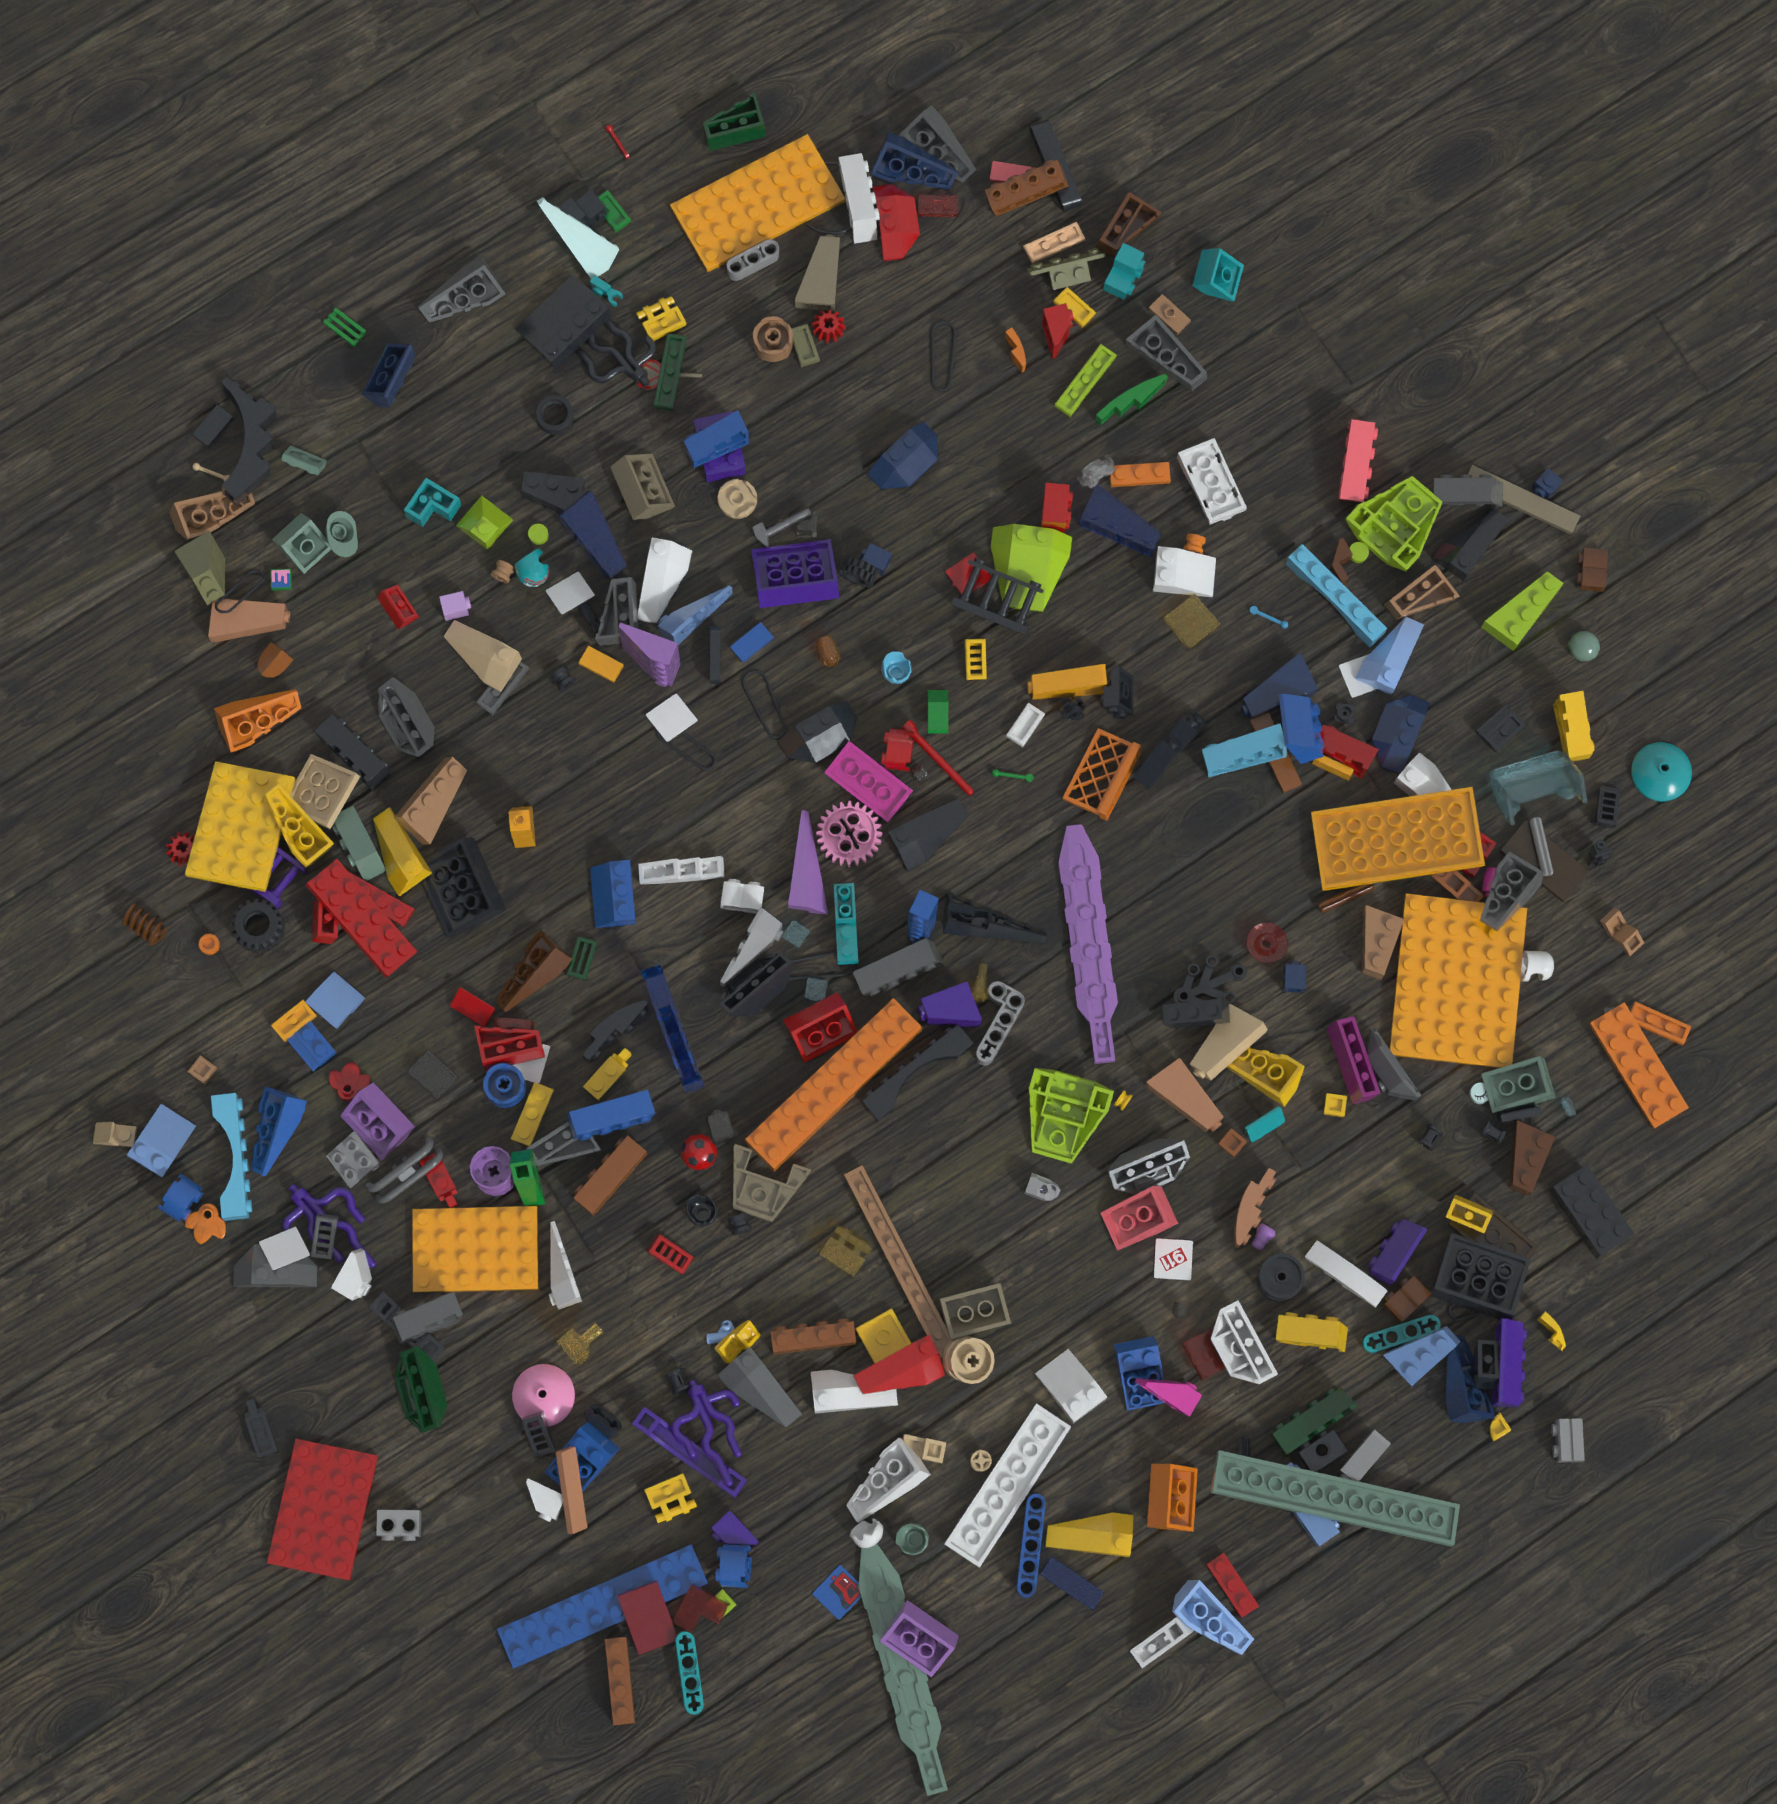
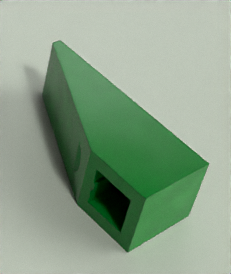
M532 1149L512 1152L510 1168L524 1206L545 1205L546 1202Z

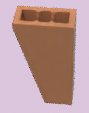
M217 599L212 602L208 637L211 642H220L285 629L286 622L289 623L290 611H288L285 604L243 600L230 613H219L215 609V603L219 600ZM223 599L218 604V609L229 610L239 600Z
M1180 1058L1146 1082L1145 1086L1203 1131L1207 1132L1211 1129L1213 1132L1222 1125L1220 1121L1224 1118Z

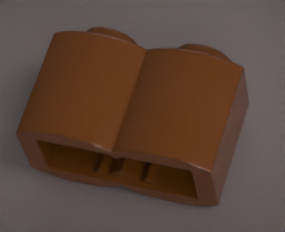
M1583 548L1582 553H1578L1577 565H1581V571L1577 572L1576 584H1579L1580 590L1604 592L1607 580V549Z
M1415 1276L1411 1279L1406 1277L1399 1284L1401 1289L1396 1293L1391 1291L1384 1298L1386 1303L1383 1307L1400 1324L1431 1295Z

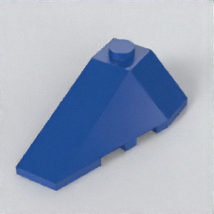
M265 1086L258 1113H261V1123L256 1128V1132H259V1140L254 1146L252 1171L262 1176L267 1175L300 1123L305 1112L306 1100Z

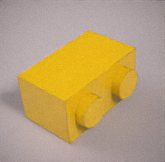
M1455 1195L1446 1217L1485 1233L1493 1210Z

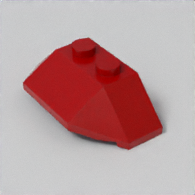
M893 184L874 186L875 207L878 208L880 219L877 221L883 261L903 259L920 236L915 198Z

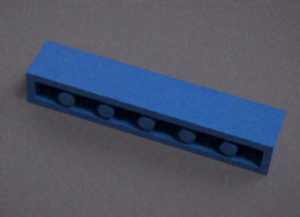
M919 890L909 911L907 937L910 938L909 941L913 944L925 938L928 939L936 923L939 898L922 890Z

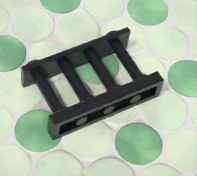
M975 558L974 561L969 560L968 564L974 567L963 594L959 598L954 597L951 605L1027 635L1029 627L1025 626V619L1036 592L1044 593V590L1041 589L1042 584L1032 580L1030 583H1026L985 566L986 562ZM983 569L992 573L981 603L978 602L976 606L970 603L971 599L969 598L979 573ZM999 577H1003L1011 582L1000 609L993 613L988 611V604ZM1020 584L1029 588L1018 618L1015 617L1013 621L1007 618L1008 614L1006 613L1016 588Z

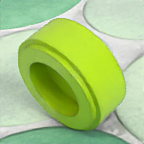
M534 524L528 531L529 539L533 544L541 545L548 540V530L542 524Z
M1355 542L1350 546L1353 554L1351 560L1353 562L1362 563L1367 559L1369 549L1364 543Z

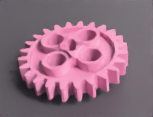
M851 801L848 802L846 807L842 802H840V808L832 805L833 812L826 810L828 817L821 816V821L824 824L819 823L817 825L822 830L816 832V836L822 837L817 840V843L824 844L820 850H827L826 858L831 855L833 856L832 863L837 859L840 860V866L843 865L844 861L847 862L848 867H850L853 861L858 866L860 859L866 863V856L873 858L871 851L878 852L875 844H881V840L877 838L882 836V832L877 831L881 828V824H875L878 821V817L872 818L873 810L867 813L866 805L860 809L859 802L856 803L855 807L852 806ZM856 817L859 821L857 824L852 825L848 822V819ZM840 819L844 820L848 831L850 833L853 832V840L859 846V849H856L854 847V844L850 836H846V829L843 826V824L839 821ZM837 826L841 829V832L839 834H832L830 829ZM860 834H866L869 839L861 842L857 837ZM844 843L851 846V849L847 852L840 849V846Z

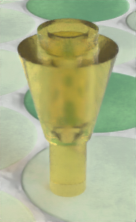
M986 964L979 965L978 976L971 988L974 1001L983 1002L989 998L986 978L988 965Z

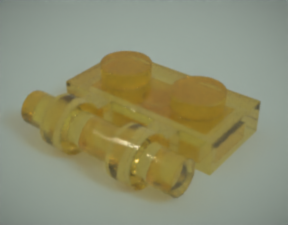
M838 1226L834 1233L840 1236L839 1240L836 1241L830 1237L819 1255L854 1278L865 1261L859 1254L863 1251L869 1255L873 1248L867 1245V1241L864 1239L860 1240L852 1235L851 1231L847 1228L843 1229ZM848 1241L856 1248L852 1251L845 1247L844 1243Z

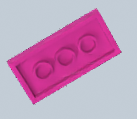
M850 741L824 772L888 823L913 792L912 789Z

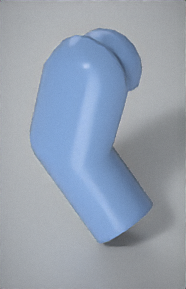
M729 1320L723 1321L717 1333H708L707 1343L712 1344L722 1341L734 1330L732 1322Z

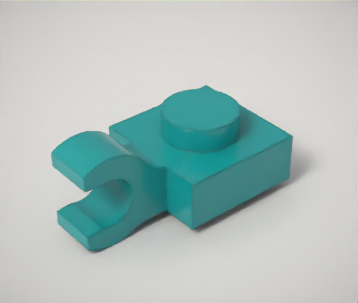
M594 275L590 280L592 292L599 297L604 296L608 298L611 306H617V302L612 300L614 297L623 298L620 291L612 289L611 285Z

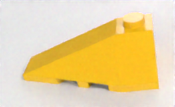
M389 807L373 820L388 880L398 896H401L432 874V871L403 826L394 818L395 814Z
M1249 1047L1230 1063L1227 1068L1285 1107L1297 1091L1304 1065L1288 1055L1273 1054L1266 1050L1260 1051Z

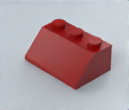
M838 992L783 1020L804 1063L850 1040L858 1032L848 1008Z

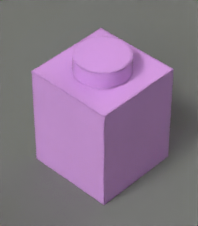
M463 591L440 596L446 621L469 616L468 609L471 608L469 596L465 597Z

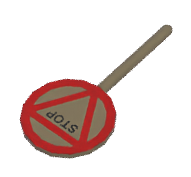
M649 359L642 367L648 373L647 379L650 383L646 387H643L641 383L637 384L646 390L657 388L661 363ZM680 373V377H702V374Z

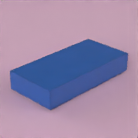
M760 622L731 645L730 649L744 663L773 640L774 637Z

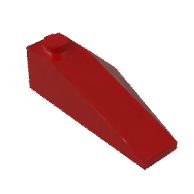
M927 1335L853 1375V1378L862 1395L893 1389L925 1386L945 1376L939 1351L930 1335Z

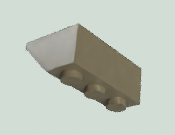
M653 454L625 455L611 466L614 478L633 520L647 519L675 507Z
M1001 1283L939 1299L950 1339L1011 1324Z

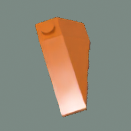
M294 689L234 701L214 708L228 749L230 752H234L252 745L256 738L263 733L267 734L275 724L283 722L300 710L301 704L298 692Z

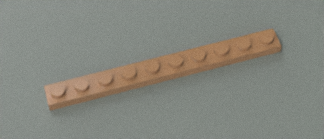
M862 1165L844 1174V1177L926 1336L930 1335L939 1351L940 1358H942L945 1346L952 1339H950L940 1314Z

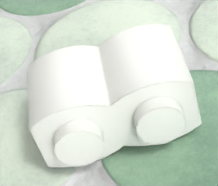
M729 879L728 882L724 881L720 908L757 914L760 907L762 908L764 887L760 886L761 884L758 882L741 884L740 880Z

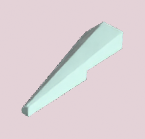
M543 197L537 201L591 279L594 275L598 277L609 270L619 251L616 244L613 245L602 235L599 236L585 224L571 215L565 214L557 206L554 207L548 203Z

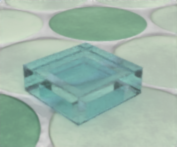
M793 920L782 935V938L799 949L809 935L810 930Z
M808 978L804 999L815 1001L825 999L828 981Z

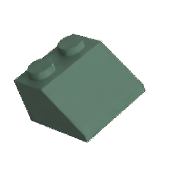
M302 513L272 539L281 552L303 574L331 550L326 537L312 520Z

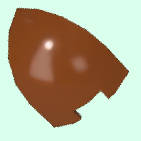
M270 642L259 658L258 671L267 678L278 676L286 670L293 659Z

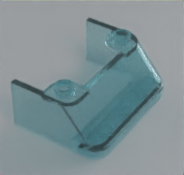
M1562 751L1551 752L1501 767L1489 773L1490 783L1500 812L1510 825L1515 824L1514 815L1520 811L1521 803L1557 793L1558 796L1564 799H1570L1577 795L1583 803H1587L1583 773L1567 754Z

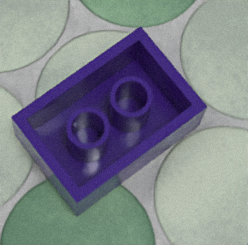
M733 411L694 419L696 434L729 416ZM741 448L703 464L707 483L746 474Z

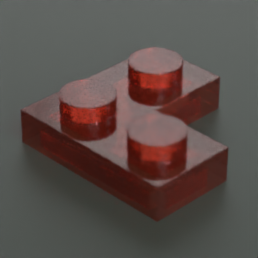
M692 1584L672 1623L690 1633L694 1630L701 1615L719 1624L729 1604Z

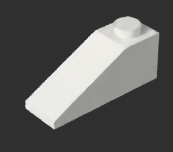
M1176 1617L1130 1650V1652L1143 1668L1194 1630L1185 1626Z

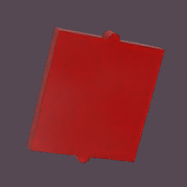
M974 552L945 571L953 583L952 586L956 587L961 595L974 567L968 564V561H974L975 558H978ZM981 569L972 593L989 582L991 575L988 571Z

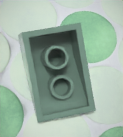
M1541 1056L1481 1074L1492 1113L1533 1105L1556 1098L1545 1059Z

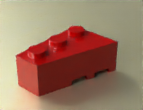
M1322 726L1320 735L1324 742L1323 755L1353 768L1352 774L1362 779L1379 749L1341 733L1333 726Z

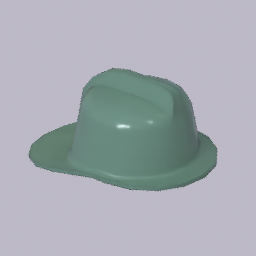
M336 511L327 519L325 535L330 548L335 554L341 557H350L355 554L358 548L356 524L352 516L347 512Z

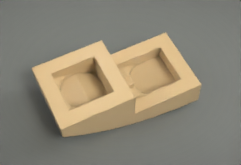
M903 1434L902 1440L921 1460L943 1463L946 1442Z

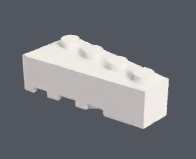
M862 153L839 157V169L846 205L849 210L850 225L853 227L854 244L877 240L876 220L880 219L878 208L874 209L873 205L876 204L875 194L870 192V188H872L871 176L867 177L866 174L869 172L868 162L863 160Z

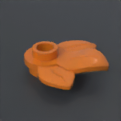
M210 1203L204 1204L198 1211L192 1212L185 1222V1227L194 1229V1237L199 1244L205 1243L212 1235L223 1239L226 1233L224 1220L219 1217L217 1207ZM205 1211L211 1212L210 1218L205 1216Z

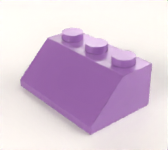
M374 1083L360 1090L340 1116L381 1160L385 1159L415 1128Z
M907 1600L892 1619L880 1642L932 1677L955 1649L959 1635Z

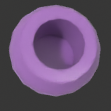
M1263 1223L1259 1224L1252 1246L1262 1250L1265 1244L1274 1238L1275 1230Z

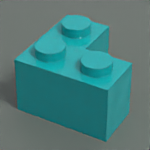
M1123 243L1114 260L1113 268L1104 283L1103 290L1125 300L1127 294L1131 295L1135 288V284H1133L1135 279H1139L1144 270L1143 267L1146 262L1143 260L1144 252Z
M425 478L405 507L404 512L408 519L423 527L433 512L451 521L461 507L459 497Z

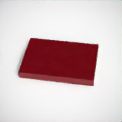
M657 1580L617 1595L639 1655L675 1641L677 1634Z

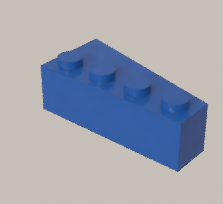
M645 1090L571 1111L566 1117L573 1139L580 1138V1141L592 1138V1135H605L613 1130H622L634 1125L651 1121L655 1110L649 1092Z

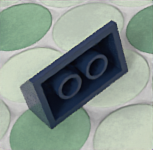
M386 344L362 393L365 398L378 407L390 408L395 401L399 388L404 383L408 370L412 367V362L415 358L413 346L410 344Z

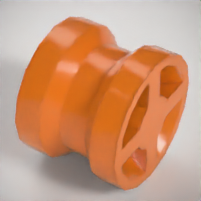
M1187 534V545L1184 546L1183 550L1203 554L1202 545L1205 544L1206 539L1197 534Z

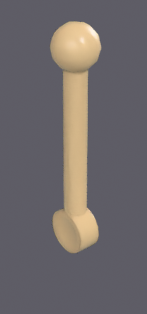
M194 463L192 466L194 470H201L203 472L223 479L224 482L230 476H224L209 469H206L204 467H201L199 463Z

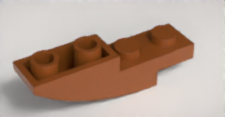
M1458 871L1428 875L1457 900L1479 902L1484 897Z

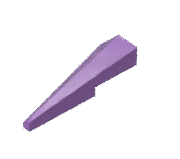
M802 810L788 908L828 915L809 812Z

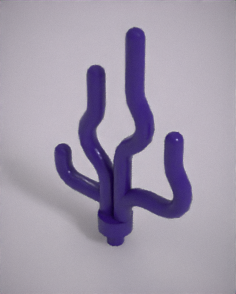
M295 1184L289 1187L290 1192L293 1194L291 1199L298 1207L284 1219V1231L291 1229V1223L304 1213L308 1218V1236L313 1242L316 1222L315 1214H326L321 1206L328 1204L337 1196H343L346 1199L349 1212L359 1223L365 1220V1217L355 1205L354 1196L346 1188H334L324 1197L316 1199L310 1196L303 1187L299 1189ZM338 1220L337 1229H344L348 1234L349 1243L354 1250L363 1249L369 1267H375V1260L358 1242L353 1226L348 1222ZM323 1222L325 1225L332 1226L330 1222ZM318 1238L319 1242L330 1243L329 1240ZM334 1246L332 1257L338 1263L344 1261V1257Z
M692 1380L688 1383L690 1386L688 1394L693 1402V1409L673 1421L671 1426L672 1435L678 1442L683 1444L690 1458L696 1457V1451L692 1442L680 1432L679 1428L680 1425L693 1420L699 1415L705 1427V1433L701 1441L702 1450L706 1456L715 1462L725 1485L730 1487L733 1484L732 1478L721 1456L711 1449L709 1445L713 1435V1426L709 1416L722 1421L726 1425L727 1442L734 1456L740 1457L742 1452L734 1437L735 1426L732 1419L725 1413L715 1410L711 1404L723 1398H728L734 1407H738L740 1401L733 1391L726 1389L707 1395L703 1385H698L696 1380Z

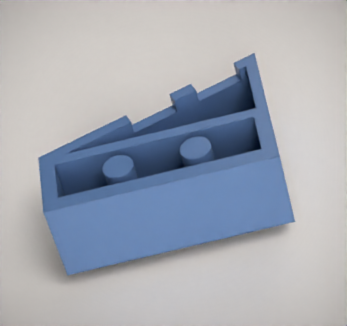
M1445 1326L1395 1349H1391L1383 1356L1413 1386L1461 1341Z

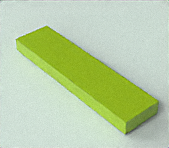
M1100 344L1055 403L1054 407L1071 418L1117 355Z

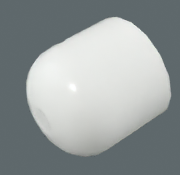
M1543 951L1523 952L1520 981L1528 982L1530 976L1534 973H1538L1540 980H1547L1552 976L1554 960L1549 953Z

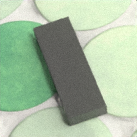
M520 662L501 692L488 686L476 704L493 716L527 673L529 667Z

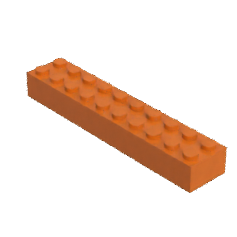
M893 998L745 1139L746 1144L775 1172L922 1032V1026Z

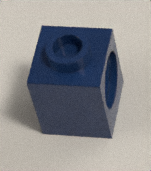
M870 543L868 548L865 547L860 558L865 563L876 567L875 569L878 570V574L883 576L892 560V553Z
M1291 961L1289 964H1285L1283 968V992L1303 993L1306 986V965H1301V962Z

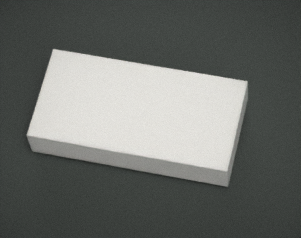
M1028 703L1006 737L1019 746L1024 747L1045 716V713Z

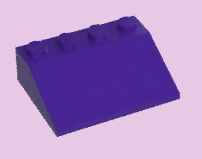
M831 539L752 549L760 608L839 598L838 579Z

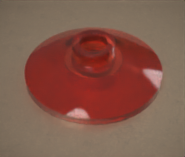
M1258 924L1248 934V951L1253 958L1260 962H1275L1286 952L1288 945L1287 936L1276 924ZM1268 941L1270 947H1264L1263 942Z

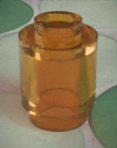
M831 636L818 639L816 641V649L822 665H827L828 667L837 665L841 655L835 640Z

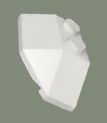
M1239 1301L1220 1309L1211 1341L1229 1375L1256 1384H1261L1278 1375Z

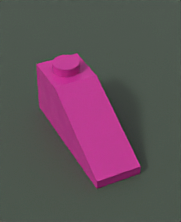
M1138 1378L1135 1383L1168 1406L1189 1417L1202 1396L1196 1391L1197 1387L1187 1381L1185 1384L1178 1381Z

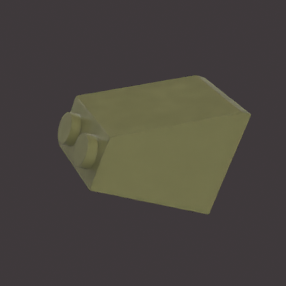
M210 531L175 550L185 571L207 605L225 595V557Z

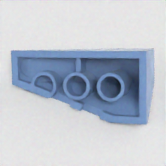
M729 585L672 612L669 616H663L658 622V631L666 639L679 645L733 594L732 587Z

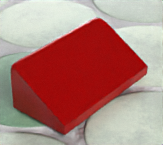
M398 584L382 590L379 594V602L397 629L403 628L419 617Z
M461 987L450 1005L451 1008L484 1028L496 1011L494 1007Z

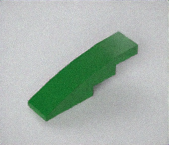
M1166 374L1157 376L1127 390L1097 413L1095 422L1101 426L1113 413L1120 418L1133 405L1140 410L1166 384L1168 376Z

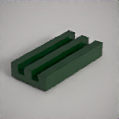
M580 936L577 937L566 976L582 979L583 981L587 980L598 944L597 941ZM584 942L576 973L572 972L580 944ZM591 944L592 947L582 975L580 974L588 946Z

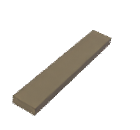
M1472 465L1468 475H1472V478H1479L1480 474L1492 475L1491 478L1503 483L1502 503L1572 535L1580 515Z

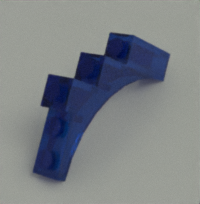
M661 965L642 970L641 974L678 1078L685 1093L696 1091L705 1085L686 1038Z

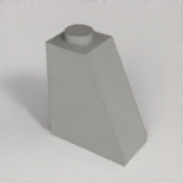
M1376 1430L1370 1432L1338 1471L1341 1474L1340 1478L1359 1482L1391 1443Z

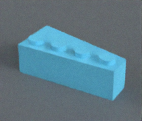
M1277 724L1235 739H1229L1220 744L1207 745L1205 749H1202V755L1208 777L1285 758L1287 757V747L1281 724Z

